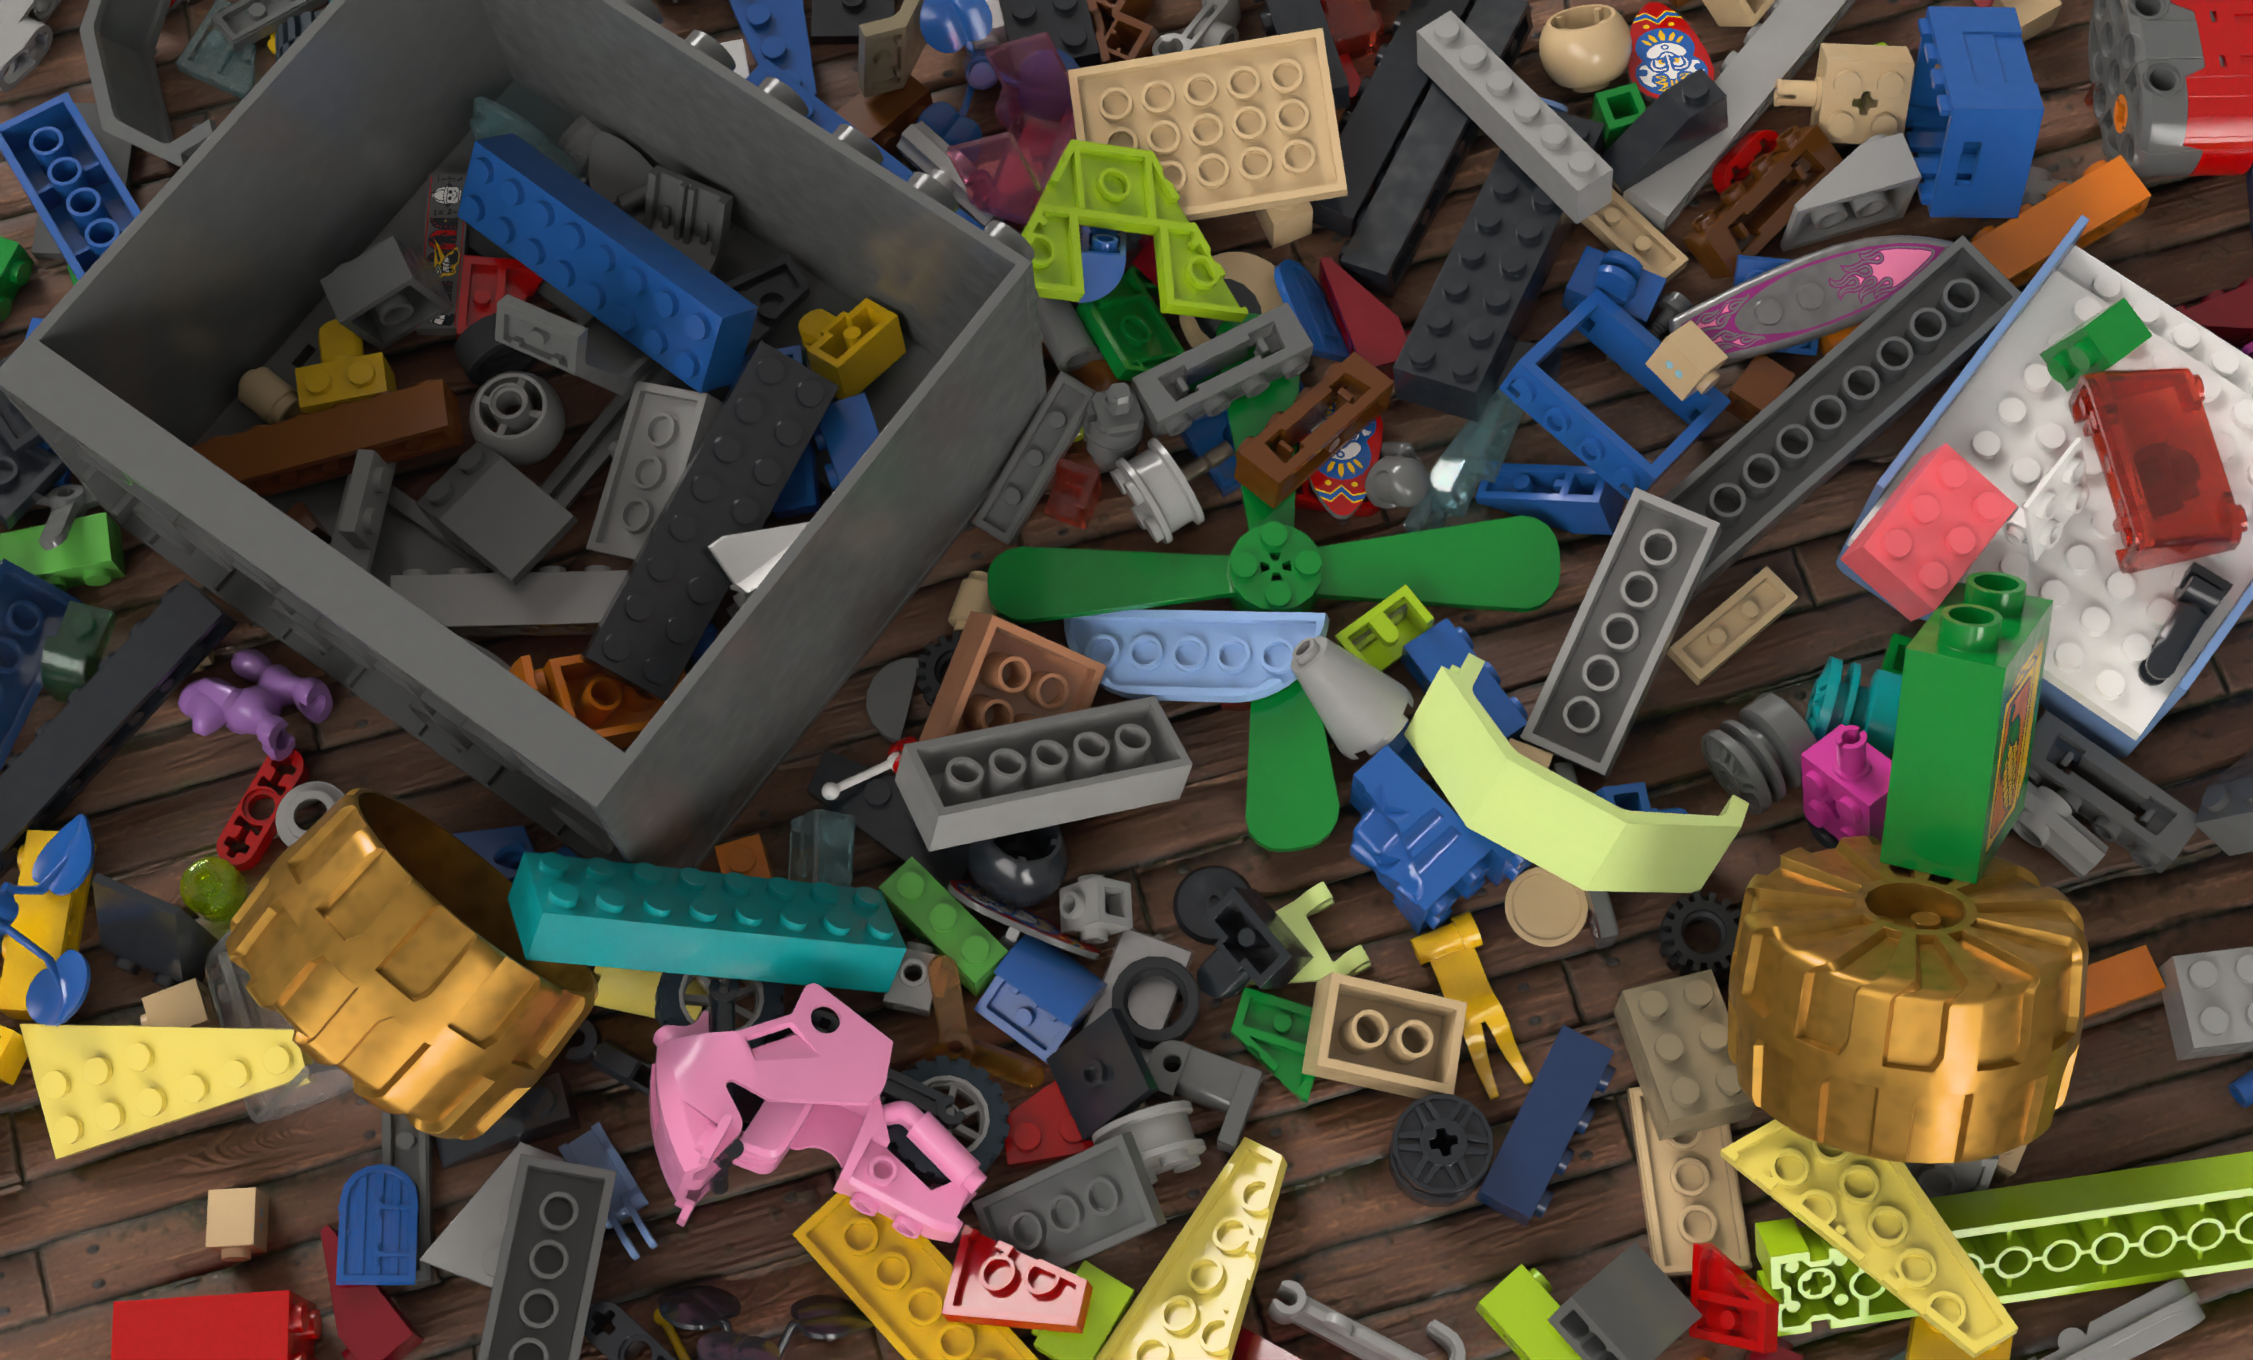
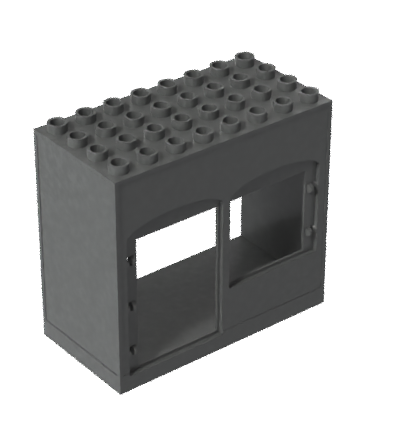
M332 0L0 367V389L121 528L583 858L591 859L598 857L613 862L632 864L644 862L659 867L678 869L690 867L699 869L715 849L714 846L720 843L979 512L1047 395L1046 379L1048 374L1043 362L1041 342L1044 340V336L1039 326L1037 308L1039 294L1035 289L1032 263L1035 257L1034 250L1022 235L1005 223L992 220L981 230L956 214L959 206L955 197L933 177L922 172H915L906 182L881 166L883 156L880 150L866 135L847 124H840L831 134L807 119L806 117L809 115L807 105L784 82L774 77H766L757 87L733 71L736 68V64L732 56L710 35L699 30H693L684 40L661 25L663 23L662 14L651 0ZM607 132L624 140L637 150L653 168L659 165L733 196L730 222L736 224L737 227L714 276L725 283L789 253L810 285V295L761 340L775 349L800 344L803 347L798 325L802 317L810 311L823 309L837 317L843 311L849 313L865 298L898 315L906 353L859 393L865 392L879 436L834 490L831 489L824 468L825 464L831 463L828 450L819 452L814 439L818 483L833 493L626 752L617 748L391 589V575H403V571L408 569L428 570L430 575L448 574V571L454 568H470L475 570L476 574L494 573V570L445 538L417 507L415 500L391 485L371 570L368 573L331 547V542L327 544L284 514L297 502H303L332 537L348 475L262 498L191 448V446L207 442L215 436H230L248 431L256 425H269L238 400V383L241 377L251 369L267 367L297 390L295 368L321 363L318 343L319 329L325 323L337 319L320 280L333 273L334 269L340 264L350 262L370 250L374 243L388 239L393 235L421 256L429 173H467L474 142L480 139L514 133L590 187L588 158L591 142L596 134ZM470 226L469 249L481 257L515 259ZM545 280L535 293L576 321L588 312ZM312 348L315 352L310 356ZM806 351L807 368L811 369L809 358ZM659 363L639 380L669 387L673 385L676 388L696 391ZM726 385L704 393L723 402L729 388ZM634 386L623 396L617 394L540 486L544 492L566 510L572 506L610 460L611 456L608 447L612 441L619 440ZM833 397L831 403L839 401V399Z

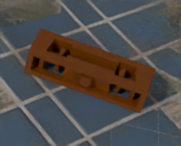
M1817 124L1801 128L1795 125L1781 133L1776 139L1778 145L1770 153L1763 154L1754 160L1748 167L1750 173L1742 181H1737L1727 187L1720 195L1722 201L1714 209L1703 212L1692 222L1693 229L1682 241L1711 279L1734 277L1737 255L1755 256L1788 223L1794 205L1843 161ZM1783 179L1787 183L1796 180L1790 187L1780 188L1745 224L1741 221L1732 224L1739 216L1748 215Z
M1355 351L1343 362H1334L1327 369L1320 382L1313 388L1311 386L1305 387L1298 394L1290 408L1284 413L1282 411L1276 412L1259 435L1255 438L1249 436L1241 443L1235 454L1237 463L1234 478L1275 509L1388 409L1394 381ZM1336 402L1335 412L1300 442L1299 452L1292 457L1295 450L1292 446L1327 417L1329 407Z

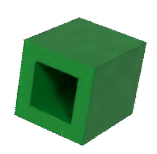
M1636 82L1595 93L1589 120L1605 124V151L1646 110Z

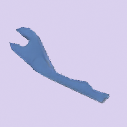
M597 1122L591 1126V1130L569 1144L564 1143L559 1146L558 1149L566 1162L617 1171L606 1228L608 1230L612 1227L615 1229L631 1258L637 1260L640 1258V1255L621 1224V1221L629 1216L632 1217L649 1247L652 1249L657 1247L658 1244L638 1210L648 1205L649 1202L600 1123Z

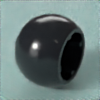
M1057 825L972 842L968 852L969 870L976 886L982 893L1001 905L1017 908L1037 905L1058 890L1067 873L1069 861L1067 842Z

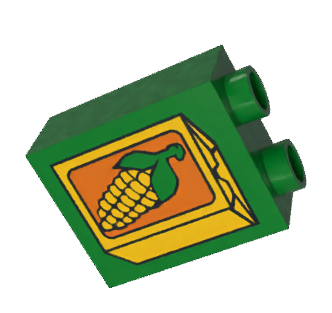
M1977 572L1967 577L1966 584L1957 582L1906 647L1880 854L1881 863L1977 884L2024 809L2053 600L2025 595L2027 584L2019 577L2001 572Z

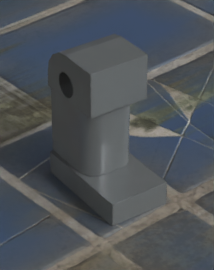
M1169 1040L1157 1045L1147 1062L1159 1088V1091L1151 1097L1167 1103L1175 1101L1176 1096L1226 1114L1217 1139V1149L1233 1155L1239 1145L1260 1088L1263 1071L1231 1061L1181 1041ZM1175 1064L1180 1069L1176 1072H1168L1165 1070V1067Z

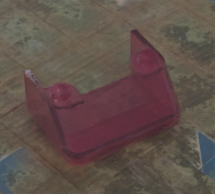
M1048 32L986 47L985 54L1003 86L995 106L996 115L1000 124L1006 126L1008 132L949 146L946 151L964 183L968 199L973 205H976L979 210L1022 226H1026L1066 146L1071 139L1077 140L1068 71Z

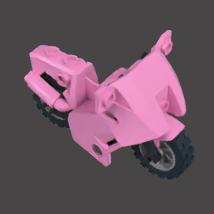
M662 972L655 995L656 1022L659 1021L661 1028L655 1032L653 1043L656 1045L657 1050L656 1062L651 1067L649 1107L652 1136L660 1167L676 1200L674 1205L682 1209L677 1219V1224L682 1227L686 1225L697 1203L710 1190L717 1195L727 1192L729 1188L728 1172L732 1164L758 1174H769L779 1166L789 1149L818 1148L830 1153L840 1164L841 1172L833 1191L851 1197L849 1203L853 1208L869 1216H875L877 1212L894 1220L892 1226L896 1231L909 1238L917 1239L919 1235H922L928 1239L948 1243L954 1241L963 1225V1222L957 1216L960 1210H963L977 1194L975 1191L986 1181L987 1176L984 1173L1000 1154L1010 1128V1124H1007V1118L1010 1115L1009 1106L1001 1098L1004 1092L998 1082L992 1083L988 1078L990 1074L984 1068L979 1066L976 1069L969 1065L971 1061L958 1057L957 1061L948 1060V1056L943 1055L936 1056L933 1061L920 1060L914 1063L911 1069H906L902 1073L889 1068L893 1041L822 986L815 983L805 986L793 1013L782 1017L785 1005L783 1004L785 995L783 983L739 979L747 985L739 989V984L735 979L730 981V978H723L722 983H719L717 979L710 981L707 976ZM696 978L707 993V996L685 994L690 983ZM752 995L755 1005L754 1012L751 1013L736 1005L735 1001ZM685 1005L702 1006L700 1017L696 1021L691 1018ZM819 1007H828L837 1014L839 1021L833 1014L822 1010H814ZM735 1016L747 1022L744 1026L736 1030ZM818 1025H821V1026H823L824 1028H826V1029H828V1030L826 1031V1030H824V1029L818 1027ZM790 1028L794 1032L786 1035L783 1039L768 1043L778 1031ZM939 1091H946L948 1093L945 1095ZM955 1095H959L970 1106L959 1110L953 1104ZM976 1115L978 1132L976 1133L961 1125L963 1119ZM953 1133L972 1142V1144L966 1149L953 1136Z

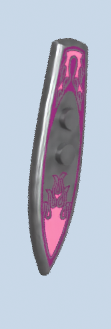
M1890 235L1868 237L1836 244L1775 267L1674 316L1669 321V331L1671 334L1692 320L1728 356L1723 364L1803 344L1864 322L1954 242L1925 236Z

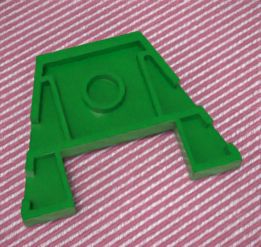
M1135 265L1127 270L1118 285L1109 294L1095 301L1080 303L1076 308L1083 324L1116 378L1125 381H1132L1133 377L1185 352L1151 298V295L1159 294L1158 287ZM1217 371L1189 385V389L1196 390L1197 385L1220 375V372Z

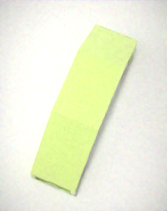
M1468 653L1461 668L1453 664L1450 669L1443 666L1440 667L1404 735L1467 828L1584 891L1693 893L1702 889L1741 829L1749 806L1748 802L1732 795L1719 816L1622 809L1523 756L1511 746L1473 693V685L1485 663L1484 660Z

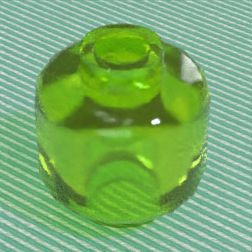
M215 856L204 857L193 862L184 871L180 880V894L184 904L200 918L211 922H219L234 917L248 897V885L244 876L227 860Z

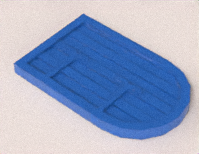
M1292 259L1283 260L1274 268L1276 286L1283 303L1288 302L1313 343L1312 356L1343 362L1350 354L1321 287L1312 274L1300 263Z
M384 1164L366 1166L352 1174L344 1184L338 1205L339 1230L336 1285H415L417 1222L420 1206L418 1204L415 1184L408 1174L397 1167Z

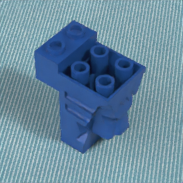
M1385 745L1353 775L1349 802L1361 813V821L1353 831L1350 855L1376 873L1378 882L1395 895L1394 905L1418 935L1428 926L1433 930L1441 926L1453 913L1450 907L1461 895L1467 900L1486 882L1484 876L1498 887L1507 878L1513 882L1517 876L1531 866L1532 862L1467 828L1460 816L1388 745Z

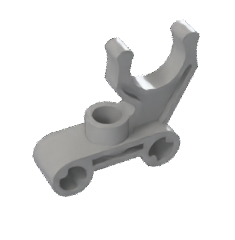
M1201 0L1202 9L1182 34L1168 33L1160 36L1152 46L1153 56L1238 42L1239 32L1236 27L1242 18L1239 0Z

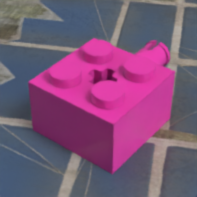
M1841 724L1801 754L1804 814L1814 826L1818 828L1823 827L1835 836L1838 841L1842 837L1874 836L1882 844L1892 760L1867 743L1866 732L1863 730L1859 733L1860 727L1855 725L1844 726Z

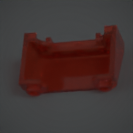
M2187 367L2109 370L2081 375L2068 401L2074 424L2085 422L2082 428L2085 437L2092 436L2116 512L2113 528L2115 533L2120 532L2121 540L2125 549L2116 550L2115 552L2122 574L2134 573L2235 550L2241 541L2242 533L2248 529L2245 510L2241 504H2235L2202 403L2205 400L2202 379L2198 374L2193 375Z

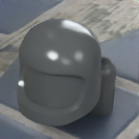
M1383 442L1380 451L1382 459L1374 464L1365 480L1364 486L1368 499L1374 506L1386 509L1400 506L1409 508L1418 505L1424 500L1430 490V477L1421 458L1416 455L1413 445L1409 442Z

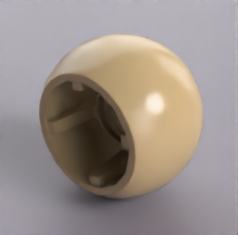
M1601 4L1572 7L1554 14L1547 20L1539 39L1540 59L1548 76L1558 85L1573 88V91L1580 93L1594 92L1607 87L1610 81L1623 73L1632 52V39L1628 24L1613 7Z

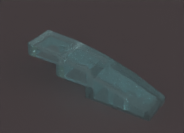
M1498 389L1490 397L1479 422L1469 420L1440 457L1429 475L1430 490L1422 502L1411 508L1403 526L1407 533L1443 528L1448 515L1464 517L1478 482L1487 481L1495 483L1524 412L1501 390Z

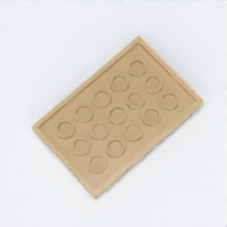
M1323 28L1068 70L1077 140L1153 151L1163 168L1164 177L1173 184L1179 194L1180 199L1177 203L1188 221L1348 196Z

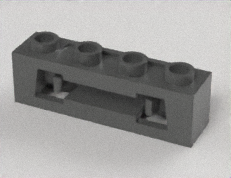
M1287 302L1133 377L1131 390L1135 392L1138 403L1141 406V411L1145 415V422L1156 439L1167 433L1169 436H1175L1188 429L1192 421L1206 414L1208 417H1213L1224 412L1231 405L1232 401L1244 395L1247 398L1255 397L1264 392L1271 382L1283 376L1286 379H1290L1301 374L1310 363L1314 345ZM1256 346V350L1253 352L1254 358L1197 385L1196 392L1187 396V392L1190 390L1189 385L1246 358L1247 350Z
M2047 710L2036 723L2028 781L2037 788L2044 786L2057 793L2071 807V815H2077L2090 824L2092 831L2098 837L2108 842H2116L2130 852L2131 858L2137 864L2149 870L2154 869L2161 874L2177 858L2198 828L2194 824L2197 814ZM2071 763L2074 766L2068 775L2063 770ZM2137 809L2144 813V815L2140 816L2137 821L2133 820L2136 816L2133 813H2135Z

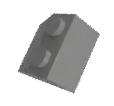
M1903 133L1891 136L1879 134L1867 139L1794 205L1780 242L1782 252L1903 218L1922 177Z

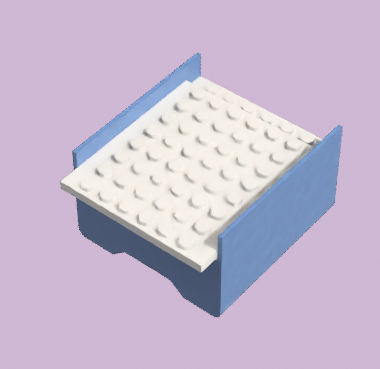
M2081 215L1876 483L1836 559V565L1847 577L1893 607L1842 562L1840 558L1920 458L1947 443L2018 506L1958 582L1966 584L1967 577L1977 572H2001L2014 575L2025 581L2027 584L2025 595L2053 600L2039 702L2045 710L2115 758L2125 759L2187 692L2253 599V359L2077 247L2075 244L2090 220ZM2125 297L2153 336L2112 367L2067 392L2062 384L2054 380L2049 374L2047 364L2039 354L2079 324ZM2077 437L2082 438L2084 460L2086 461L2087 488L2090 490L2089 499L2083 510L2078 514L2073 513L2065 523L2062 534L2055 546L2050 549L2046 548L2037 561L2033 562L2030 557L2029 545L2022 543L2020 546H2015L2004 537V534L2007 532L2006 524L2019 508L2022 509V503L2030 498V493L2033 489H2036V486L2046 475L2047 471L2056 465ZM2155 444H2166L2170 448L2185 452L2192 458L2198 470L2199 478L2195 485L2199 497L2184 502L2182 510L2166 516H2155L2152 512L2132 507L2123 489V478L2118 461L2136 455L2142 448ZM2193 562H2196L2230 582L2233 586L2211 616L2205 620L2189 649L2184 653L2175 672L2162 684L2149 686L2142 682L2138 676L2139 665L2149 656L2152 650L2151 646L2155 643V638L2173 608L2178 604L2173 598L2176 587L2180 585L2188 567ZM1934 612L1918 619L1927 621Z

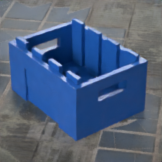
M1928 6L1925 19H1918L1921 41L1912 79L1905 127H1909L1910 131L1906 132V142L1910 151L1915 153L1913 158L1922 176V183H1919L1917 188L1921 205H1927L1929 217L2018 218L2044 114V106L2038 85L2034 82L2023 44L2022 30L2015 7ZM1935 64H1939L1940 69H1934Z

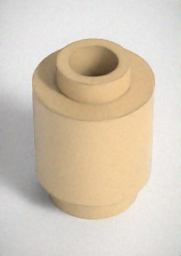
M269 368L251 369L241 377L238 383V400L269 425L290 420L294 415L303 413L299 407L298 391Z
M971 571L968 578L962 580L948 617V622L954 627V632L962 634L971 611L997 616V613L991 607L988 597V573Z

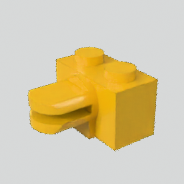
M865 298L849 313L843 311L836 317L823 309H816L805 314L799 321V333L803 347L806 348L812 371L840 386L834 396L839 400L858 395L906 353L898 315L868 298Z
M337 319L325 323L319 329L318 343L321 363L295 368L299 407L303 413L312 414L331 409L338 403H353L365 400L383 391H397L395 374L383 353L378 352L364 355L362 338L341 325Z

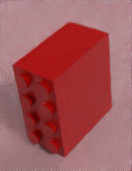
M290 1290L114 1301L111 1360H318V1358H314L315 1339H319L321 1336V1313L318 1309L315 1310V1303Z

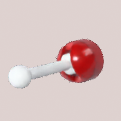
M911 735L897 740L890 746L886 761L839 783L828 782L824 784L821 790L822 796L827 800H835L841 791L886 770L892 769L897 773L904 744L918 741Z

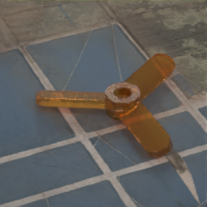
M946 955L935 956L928 964V976L939 1034L938 1042L904 1070L911 1069L914 1063L920 1060L933 1061L936 1056L943 1055L948 1056V1060L957 1061L958 1057L971 1061L969 1065L976 1069L981 1066L990 1075L1026 1088L1040 1086L1045 1076V1069L1040 1062L973 1037L967 1027L957 965L952 958ZM957 1040L965 1048L959 1053H954L948 1049V1043Z

